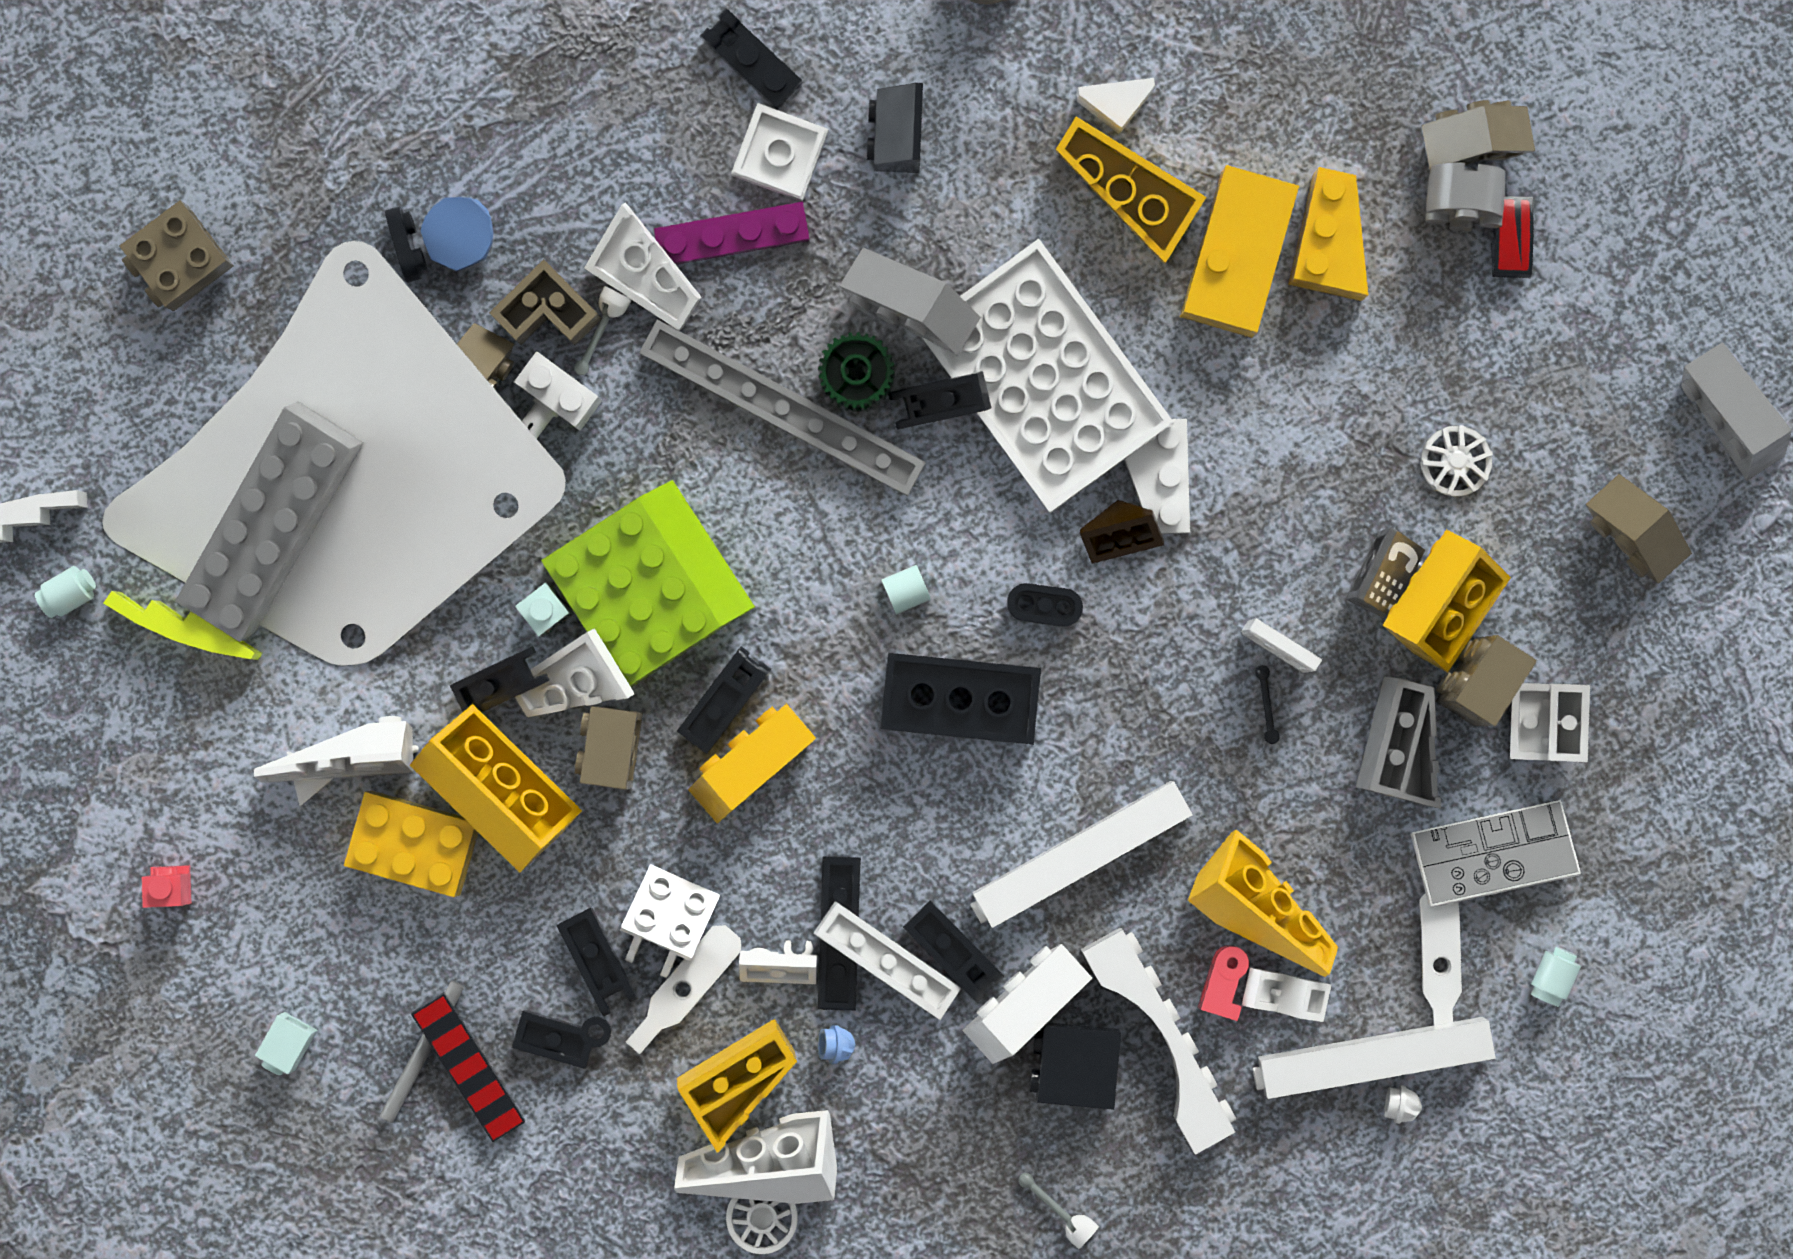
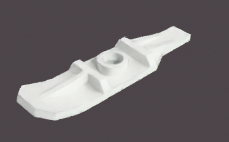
M1425 893L1419 900L1422 992L1432 1007L1433 1026L1453 1023V1007L1462 993L1459 903L1429 908ZM1438 958H1444L1447 961V968L1442 972L1435 971L1433 967L1435 960Z
M726 925L712 926L699 941L691 961L684 959L651 997L646 1019L628 1038L626 1043L641 1054L661 1029L680 1023L741 951L740 937ZM681 982L687 983L691 989L690 994L685 997L678 995L676 992V986Z

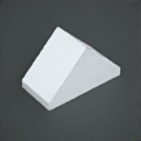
M1154 78L1078 87L1076 98L1080 105L1116 133L1120 134L1151 95L1155 82Z

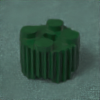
M850 332L848 337L842 334L839 340L833 338V344H827L828 350H823V358L819 359L821 366L818 367L820 374L818 377L825 396H830L832 403L837 402V407L840 408L843 405L846 411L850 409L853 412H864L867 408L873 409L872 404L880 405V399L885 400L886 393L891 392L890 386H893L895 378L894 362H892V355L888 354V347H883L882 340L877 342L876 336L873 335L870 338L867 333L861 336L860 332H857L856 336H853ZM859 363L865 366L863 370L865 377L862 380L857 378L855 381L849 379L850 371L848 367L851 364H854L855 367Z

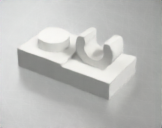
M786 940L784 944V954L770 952L764 948L740 951V981L816 984L817 955H813L811 941H806L805 952L799 955L791 951L790 940Z

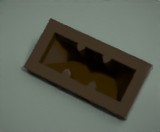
M1121 500L1115 501L1080 529V536L1092 564L1164 546V539L1153 510Z

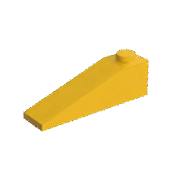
M1237 829L1234 830L1197 874L1188 901L1214 923L1323 977L1328 976L1331 972L1338 946L1310 911H1302L1290 895L1294 890L1288 882L1285 881L1281 884L1268 868L1272 862L1267 855Z

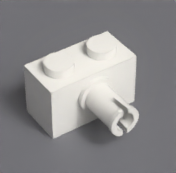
M537 351L514 381L520 388L534 397L532 401L535 404L522 422L530 429L529 431L536 439L553 416L555 418L560 416L581 431L602 402L595 393Z

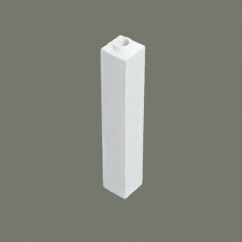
M1169 781L972 892L976 901L970 905L980 923L982 924L988 920L993 928L1182 822L1193 814L1175 782Z
M1478 1017L1448 1024L1427 1026L1258 1056L1259 1067L1253 1068L1256 1089L1264 1090V1095L1267 1099L1491 1060L1496 1059L1489 1020L1484 1017Z

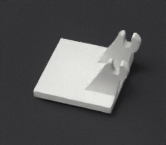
M650 865L620 931L634 936L625 961L633 963L641 942L645 939L670 950L660 976L668 978L677 955L691 961L720 895Z

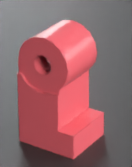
M1226 945L1220 947L1215 952L1197 1008L1238 1021L1242 1006L1232 1002L1239 978L1244 976L1249 968L1248 956L1242 949Z

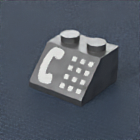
M1391 527L1378 531L1345 600L1387 619L1389 610L1399 601L1407 589L1411 577L1419 571L1425 562L1422 556L1426 549Z

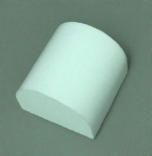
M917 565L881 579L896 615L931 600Z

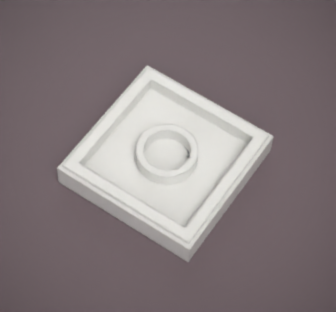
M757 103L731 175L803 202L829 129Z
M1257 618L1248 620L1241 631L1242 635L1302 673L1316 671L1322 661L1321 658Z

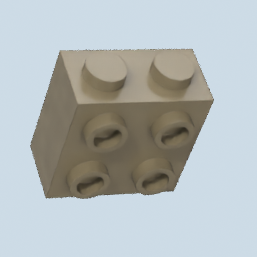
M181 200L119 245L126 255L121 259L134 277L139 275L143 277L149 285L144 290L158 308L164 305L173 312L234 267L191 208Z

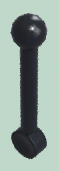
M1260 665L1256 668L1255 675L1260 679L1267 726L1264 739L1269 744H1275L1279 741L1280 735L1274 729L1267 680L1270 670L1267 666Z

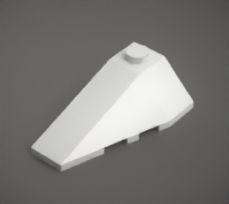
M398 716L378 718L379 723L363 725L255 768L254 777L261 783L414 773V769L409 766L413 761L412 727L407 721H402V718Z
M829 1111L790 1114L779 1118L780 1124L762 1131H759L758 1127L746 1131V1137L725 1143V1146L719 1153L716 1152L711 1144L679 1156L674 1186L676 1193L795 1204L834 1200L837 1163Z

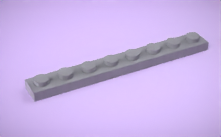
M658 319L639 352L640 355L907 497L926 464L923 460Z

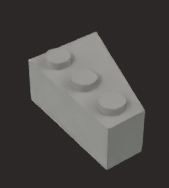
M864 247L840 284V287L851 296L849 303L865 313L872 310L884 321L892 325L898 324L913 334L925 338L957 356L981 318L946 282Z
M1723 342L1684 366L1681 383L1684 393L1692 402H1696L1706 421L1715 431L1746 481L1785 457L1792 429Z
M1383 678L1356 788L1441 809V797H1438L1437 788L1439 762L1436 760L1435 753L1437 727L1433 687L1400 678Z

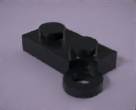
M523 1010L512 1048L586 1069L592 1047L605 1045L611 1037L612 1029L606 1019L598 1016L587 1019L582 1026ZM592 1025L602 1027L603 1036L601 1038L594 1039L590 1036L589 1029Z

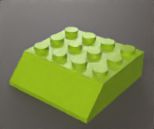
M673 480L636 498L541 560L586 631L588 632L595 628L630 687L638 684L755 608Z

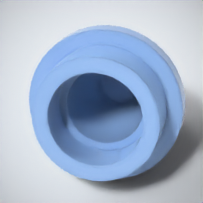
M832 1025L829 1029H821L817 1044L819 1058L821 1060H828L831 1064H837L840 1061L849 1059L855 1049V1040L852 1034L838 1025Z

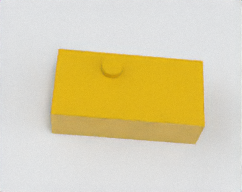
M1225 165L1219 178L1180 314L1181 318L1251 338L1256 335L1299 185Z
M473 704L431 738L409 765L519 872H522L550 846L582 812L553 781Z

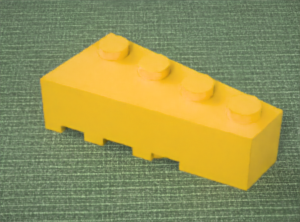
M1075 117L1056 148L1057 154L1165 264L1205 201L1206 196L1078 117Z

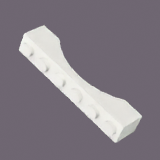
M1118 928L1080 949L1099 984L1121 994L1138 1005L1153 1020L1162 1033L1171 1053L1176 1074V1101L1173 1117L1194 1154H1198L1235 1133L1231 1122L1236 1120L1233 1111L1225 1099L1218 1102L1212 1091L1218 1085L1207 1066L1201 1069L1198 1066L1193 1055L1199 1053L1189 1033L1181 1035L1174 1022L1179 1020L1180 1016L1170 999L1163 1002L1156 988L1162 984L1152 966L1144 968L1137 955L1142 953L1143 950L1133 932L1126 935L1123 929Z

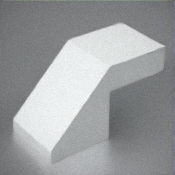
M1250 968L1242 1005L1253 1009L1279 1012L1300 1019L1324 1022L1331 984L1274 971Z

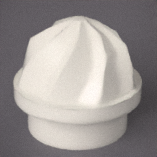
M1400 1085L1399 1088L1389 1087L1385 1100L1384 1117L1394 1119V1123L1397 1124L1413 1121L1422 1109L1418 1095L1403 1085Z

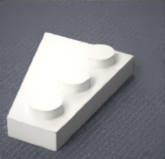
M627 203L622 204L584 268L679 331L683 329L700 301L701 296Z
M1172 419L1173 425L1124 460L1135 487L1140 506L1153 510L1162 534L1190 533L1187 419Z
M594 628L532 668L531 672L534 678L547 673L550 681L515 698L525 715L532 717L582 705L599 704L608 700L626 699L635 693Z

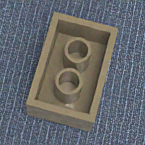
M1499 635L1477 637L1473 642L1469 640L1457 658L1461 662L1453 673H1446L1438 684L1436 691L1440 695L1436 702L1473 726H1496L1538 660Z

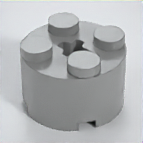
M1443 163L1432 166L1428 177L1425 222L1430 224H1447L1449 222V229L1454 231H1471L1473 224H1479V226L1485 228L1502 227L1506 184L1505 170L1485 164H1478V169L1465 168V163Z

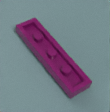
M803 202L654 228L656 241L675 265L810 241Z

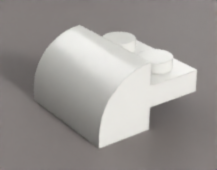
M1523 683L1512 700L1510 759L1588 762L1590 685Z

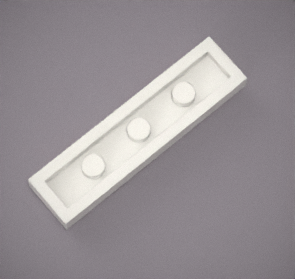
M834 902L813 933L939 1020H941L961 990L958 985L837 902Z

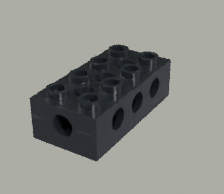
M888 653L880 729L1034 745L1041 668ZM918 684H926L933 690V700L927 706H918L912 701L911 691ZM955 688H965L971 695V703L964 710H957L950 704L949 696ZM996 691L1003 692L1009 699L1007 710L1001 714L993 713L988 707V698Z

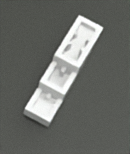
M73 490L39 494L0 503V543L13 542V527L50 525V510L87 508V493Z

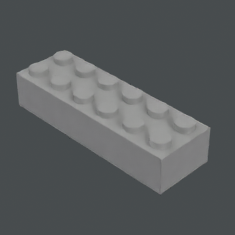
M300 402L284 407L175 602L239 642L255 634L364 442Z

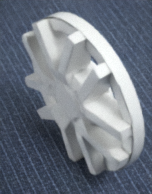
M1464 425L1448 426L1435 432L1426 441L1421 453V470L1428 484L1437 492L1452 497L1465 496L1477 491L1488 480L1492 469L1493 452L1490 450L1486 439L1477 431ZM1449 432H1458V445H1451ZM1464 433L1469 434L1476 441L1465 447ZM1440 436H1443L1445 449L1432 446V444ZM1480 444L1484 454L1472 457L1470 449ZM1429 451L1441 454L1440 462L1428 461ZM1486 458L1485 470L1483 472L1474 462ZM1428 466L1442 468L1435 480L1432 478ZM1469 470L1480 477V480L1475 485L1466 475ZM1445 474L1452 476L1448 489L1439 485ZM1459 478L1468 487L1467 489L1454 490Z
M739 1198L731 1199L727 1208L726 1224L730 1236L742 1249L755 1254H769L783 1248L793 1237L798 1222L795 1203H788L789 1209L777 1213L774 1206L780 1202L761 1201L756 1203L755 1200L749 1199L750 1205L737 1203ZM733 1208L747 1211V1218H732ZM792 1214L791 1227L789 1229L779 1219ZM733 1224L748 1225L741 1238L736 1233ZM775 1226L786 1233V1236L780 1241L771 1232ZM751 1230L759 1234L754 1246L745 1242ZM764 1234L774 1243V1245L768 1247H759Z

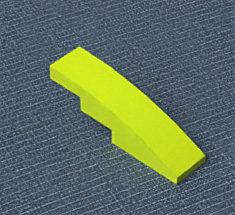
M111 591L103 604L134 623L173 641L212 653L258 660L262 655L261 652L244 640L241 642L237 641L191 611L184 618L163 602L152 600L145 609L122 592Z

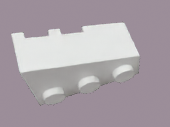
M1062 944L1051 950L1045 946L1030 960L1033 966L1024 974L1019 971L1003 986L1006 991L997 999L992 997L976 1012L978 1016L962 1030L992 1064L1013 1056L1092 979L1088 972Z

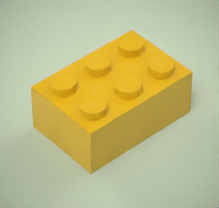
M1446 529L1441 538L1433 544L1429 556L1419 571L1411 577L1409 585L1399 601L1389 610L1383 626L1413 654L1448 673L1511 577L1482 547Z
M376 791L364 792L343 866L447 896L457 897L462 892L478 832L460 815Z

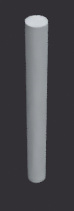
M451 980L445 994L452 1005L455 1006L465 987ZM422 1034L379 1115L390 1123L394 1122L432 1050L424 1034Z

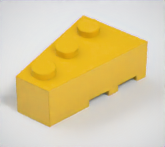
M787 703L778 711L771 706L755 720L759 725L756 730L750 735L743 730L727 744L731 751L720 759L715 754L698 768L703 774L688 791L717 824L816 739Z
M773 1019L677 1077L679 1093L717 1153L725 1146V1142L740 1125L742 1126L749 1118V1114L760 1101L769 1095L797 1062L795 1051L777 1021Z

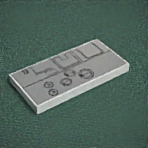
M1561 800L1416 831L1411 834L1429 908L1575 877L1581 874Z

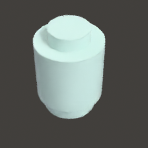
M72 566L41 584V589L35 592V598L41 610L49 618L57 615L62 617L93 599V589L96 588V585L87 570H79L77 567Z
M1555 947L1553 953L1545 951L1531 983L1534 986L1531 995L1560 1007L1562 1000H1567L1580 971L1581 965L1575 963L1577 956L1559 947Z

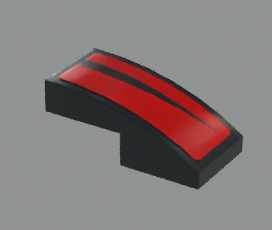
M1505 196L1502 227L1493 228L1494 237L1491 242L1492 277L1531 278L1534 242L1533 197Z

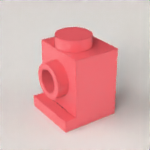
M190 865L150 867L151 875L142 877L143 908L191 904Z

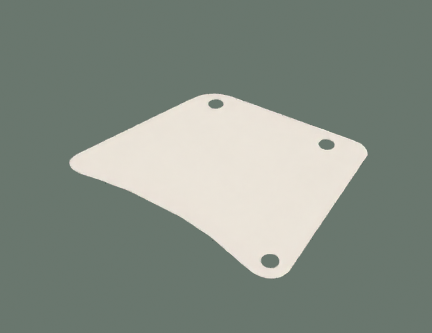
M350 241L338 245L326 256L284 333L252 377L184 447L139 482L115 497L105 509L102 524L108 537L116 544L186 583L283 408L300 402L364 443L260 625L331 664L341 666L366 663L385 652L550 512L562 499L566 479L563 469L377 249L364 242ZM356 260L365 264L369 273L365 284L358 287L348 284L343 274L347 263ZM509 493L517 499L519 507L514 516L503 518L496 514L493 503L497 495ZM356 624L364 630L366 638L361 647L352 649L344 645L341 640V631L346 625Z

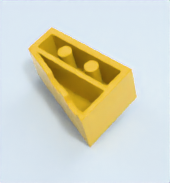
M1318 167L1314 172L1288 285L1363 301L1368 296L1356 175Z

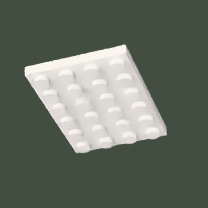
M1037 239L960 296L981 318L958 356L922 338L951 378L983 371L992 408L977 412V414L1049 513L1055 511L1174 424L1171 417L1040 239Z

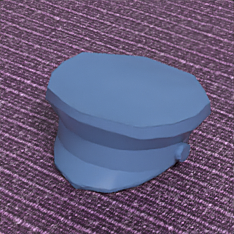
M445 197L427 213L420 230L431 260L455 271L468 268L486 259L493 244V227L488 209L477 199L467 197Z

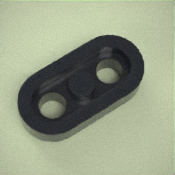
M400 206L385 210L391 238L406 282L410 283L422 279L421 271L427 269V264L422 249L420 247L415 249L411 235L417 232L410 211L403 213Z
M1023 583L1014 587L1007 597L1009 613L1015 619L1023 622L1067 627L1076 623L1083 612V603L1080 596L1067 588ZM1026 595L1032 599L1033 605L1031 609L1023 610L1019 607L1018 601L1021 596ZM1059 601L1069 603L1070 612L1067 615H1060L1057 612L1056 605Z

